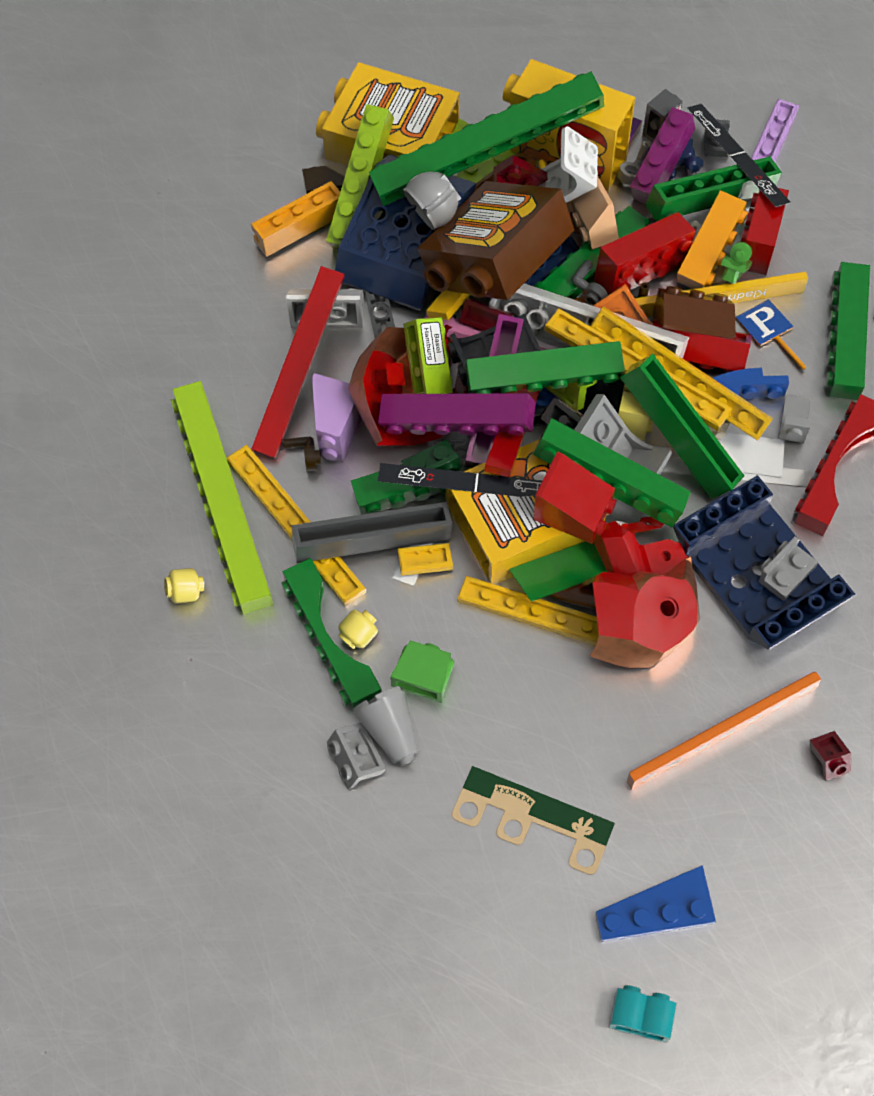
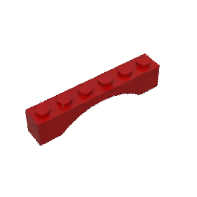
M862 394L856 403L853 401L850 403L845 414L849 416L847 422L843 420L840 422L835 433L839 435L837 441L833 439L830 441L825 452L829 455L827 460L821 459L815 471V473L819 474L817 479L811 478L805 490V493H808L806 500L801 498L794 511L798 514L795 524L821 536H824L839 506L834 483L837 464L852 448L874 438V400Z

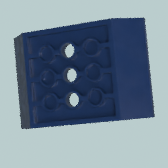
M389 154L378 162L376 166L394 161L397 157ZM452 175L448 177V180L462 198L458 201L459 208L473 194L476 183ZM371 177L338 248L335 271L345 275L343 284L368 291L371 294L382 296L393 302L421 311L430 288L424 278L425 266L417 248L435 230L430 228L429 233L426 235L417 233L420 227L428 225L415 211L417 206L411 205L406 197L383 206ZM385 211L386 216L382 220L374 219L376 212ZM399 219H407L408 223L405 227L399 228L396 226V222Z
M757 475L674 524L673 529L686 556H691L692 567L747 639L770 650L852 599L856 594L840 574L830 578L819 563L785 601H782L759 583L761 575L755 574L752 567L762 566L768 558L773 560V555L784 541L790 542L796 535L770 505L773 493ZM799 540L797 546L813 557ZM735 578L741 579L745 583V587L736 588L732 585L731 580Z

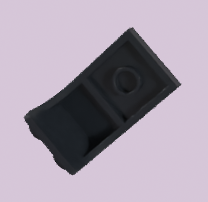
M523 314L516 317L524 319L516 353L541 351L526 315ZM496 326L465 338H457L455 333L450 335L451 342L447 343L448 351L453 363H459V366H457L458 374L463 386L467 385L466 360L489 357Z

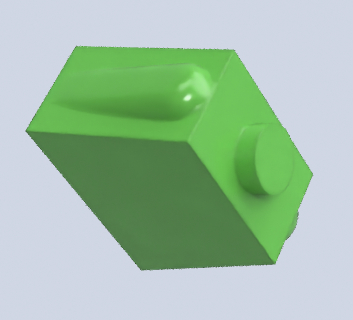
M410 640L408 645L404 646L398 663L390 676L391 687L402 686L404 691L442 703L444 692L455 664L451 658V653L440 650L438 646L431 643L424 645Z

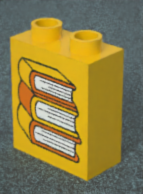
M358 62L349 79L342 77L338 81L334 93L335 105L331 112L326 110L321 112L316 125V136L323 139L326 160L348 166L365 106L369 104L389 109L394 117L383 159L389 154L396 157L402 154H409L418 150L424 144H431L440 140L446 134H452L460 119V92Z
M539 440L520 447L510 477L543 481L551 464L533 455ZM482 463L478 466H475L471 469L464 471L469 473L497 475L484 471L485 463ZM445 489L449 511L489 583L497 585L514 577L509 570L510 568L585 542L533 520L535 495L516 497Z

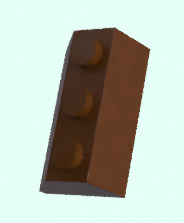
M667 286L666 289L658 288L652 317L662 328L735 339V304L728 299L727 295L714 293L713 296H706L705 292L693 289L690 290V293L681 292V288Z

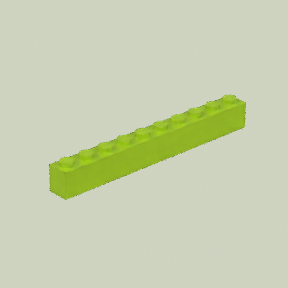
M197 381L174 388L172 390L175 398L171 399L174 413H180L182 418L178 419L177 422L181 434L186 433L188 439L183 440L187 454H193L194 460L190 461L194 476L199 475L201 481L196 482L200 496H206L208 501L203 504L207 518L213 517L215 523L210 525L214 540L220 539L222 545L217 547L221 562L227 561L228 568L224 569L228 585L234 583L236 591L231 592L235 607L241 606L244 615L273 606L268 584L202 382Z

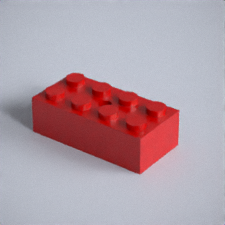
M677 212L601 246L594 277L595 283L601 285L610 295L625 284L629 290H632L643 282L647 283L657 277H663L672 270L680 269L693 244L696 230Z

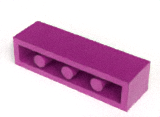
M671 108L630 185L634 200L646 204L653 185L669 180L695 130L693 114Z

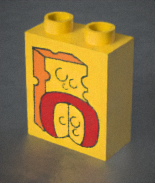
M531 59L521 76L516 74L509 76L504 87L502 99L510 103V105L520 104L535 94H542L551 90L557 84H564L573 80L577 75ZM598 84L604 95L603 108L514 147L510 151L515 154L520 152L534 158L536 166H538L539 160L542 159L549 165L561 159L562 129L568 126L598 147L597 176L608 193L618 176L620 165L627 161L636 97Z

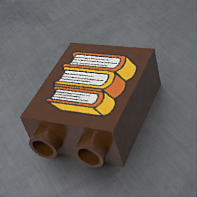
M485 181L456 210L451 221L437 228L417 249L425 266L424 278L433 289L440 292L447 290L471 294L477 298L489 297L509 300L574 231V227L561 188Z

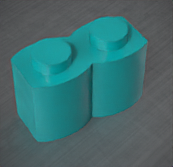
M624 985L623 989L618 988L615 992L609 1028L656 1041L668 1042L671 1038L677 1003L670 1001V996L666 994L653 993L652 996L642 994L641 989L638 987Z

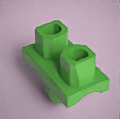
M738 242L732 246L730 253L722 260L721 265L725 266V270L721 279L735 284L737 280H740L742 273L744 274L750 269L753 261L749 260L752 255L749 244Z

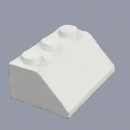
M352 288L339 290L326 327L363 328V290ZM290 289L287 293L286 302L291 327H298L312 289Z

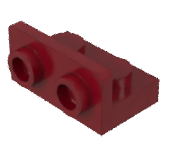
M514 155L493 167L494 182L539 186L548 181L546 171Z

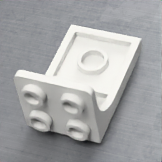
M566 126L562 129L561 159L542 168L548 174V181L539 186L561 188L566 203L597 188L598 147Z

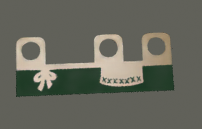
M474 766L470 769L452 811V817L455 820L474 827L479 824L487 804L504 810L496 833L499 838L515 845H520L524 842L531 822L574 838L577 841L569 858V865L590 875L596 873L615 824L612 821ZM472 802L477 806L478 812L473 819H465L460 815L459 810L463 803ZM509 820L518 821L522 826L521 834L514 838L507 836L504 832L506 822ZM588 849L593 852L595 861L591 866L582 867L578 864L576 856L580 850Z

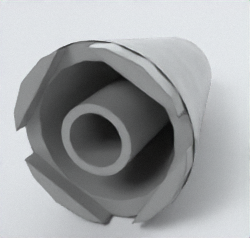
M396 686L375 695V698L372 700H365L353 708L355 716L393 764L399 762L400 766H404L416 759L414 754L418 752L405 691L402 686Z

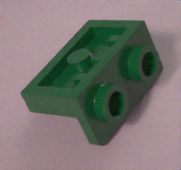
M448 440L442 441L401 461V464L405 466L451 471L461 469L460 456L454 452ZM413 485V487H414L415 490H417V489H419V488H421V487H422V488H426V487H424V486H415V485Z

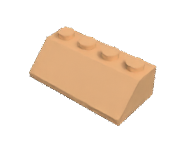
M597 176V188L566 203L569 213H573L572 219L575 226H580L579 230L582 240L584 242L588 241L591 249L619 239L613 202Z

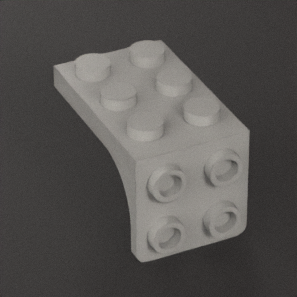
M596 394L574 429L659 475L672 455V451L668 447L653 446L637 438L627 428L603 394Z

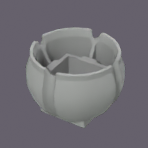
M438 172L418 174L403 189L410 204L417 206L415 211L433 230L451 221L458 208V201L462 199L445 174Z

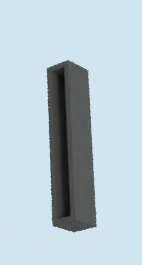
M447 502L292 525V542L296 562L301 563L309 558L314 561L449 540L452 520Z

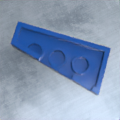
M703 865L609 905L595 913L601 943L713 925L716 922Z

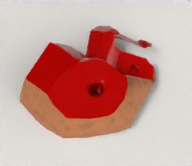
M445 325V342L446 349L448 351L449 347L447 345V332L452 327L449 325ZM386 327L363 351L354 367L348 389L355 407L377 446L418 445L442 438L443 435L436 434L435 432H425L423 435L413 434L410 431H402L398 435L390 434L378 423L382 394H413L404 328ZM449 354V361H448V363H449V370H450V354ZM457 371L455 388L452 389L453 393L451 394H469L468 385L463 386L458 374L459 371Z
M652 517L640 518L639 522L628 524L622 521L607 523L602 535H596L594 539L607 572L591 577L580 586L581 588L593 582L599 637L590 656L617 666L651 668L672 653L693 632L700 621L697 583L691 556H686L681 543L666 539L639 545L635 538V533L658 529L664 525V523Z

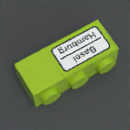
M442 317L415 319L403 323L413 394L453 393V380L448 363L449 353L445 342L446 331Z

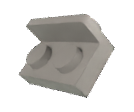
M796 536L790 542L784 541L776 551L778 555L773 560L768 558L760 568L762 574L759 583L782 601L788 598L818 564L817 560L797 546L800 539Z
M362 723L335 729L328 739V752L334 758L339 769L340 778L345 781L348 789L354 788L361 780L382 775L385 772L386 767Z

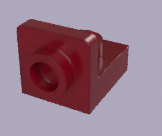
M835 731L810 739V748L823 765V776L826 780L841 777L851 771V752Z

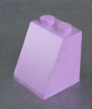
M314 373L312 383L315 427L320 455L330 461L338 460L344 462L362 417L355 407L349 392V383Z

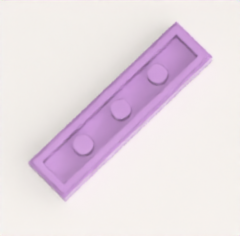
M781 99L777 100L753 152L752 160L770 156L774 162L776 161L798 112L799 105Z

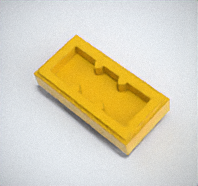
M449 543L398 548L397 554L401 576L453 570Z

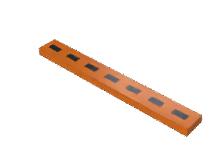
M813 671L630 771L627 778L629 787L633 790L815 690L821 681L820 676L817 672Z

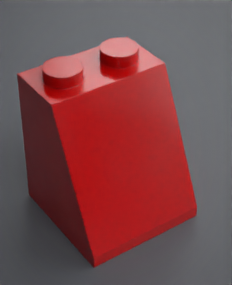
M557 452L535 495L533 520L592 544L596 535L601 536L606 526L604 518L606 514L611 515L617 502L616 499H613L615 488L564 454Z

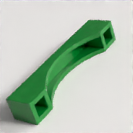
M309 558L282 571L284 581L281 582V585L286 595H292L295 603L292 605L298 618L304 617L307 623L304 625V629L309 639L315 638L318 644L315 649L320 660L327 661L330 667L327 669L331 681L333 684L338 682L342 690L339 691V695L344 705H350L353 710L354 707L363 701H370L375 698V695L382 692V688L370 666L360 663L345 654L326 632L321 619V601L324 585L322 577L312 559Z

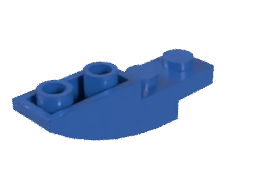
M762 368L736 370L713 377L714 380L747 400L763 397L770 399L785 397L789 386L788 375L763 376Z

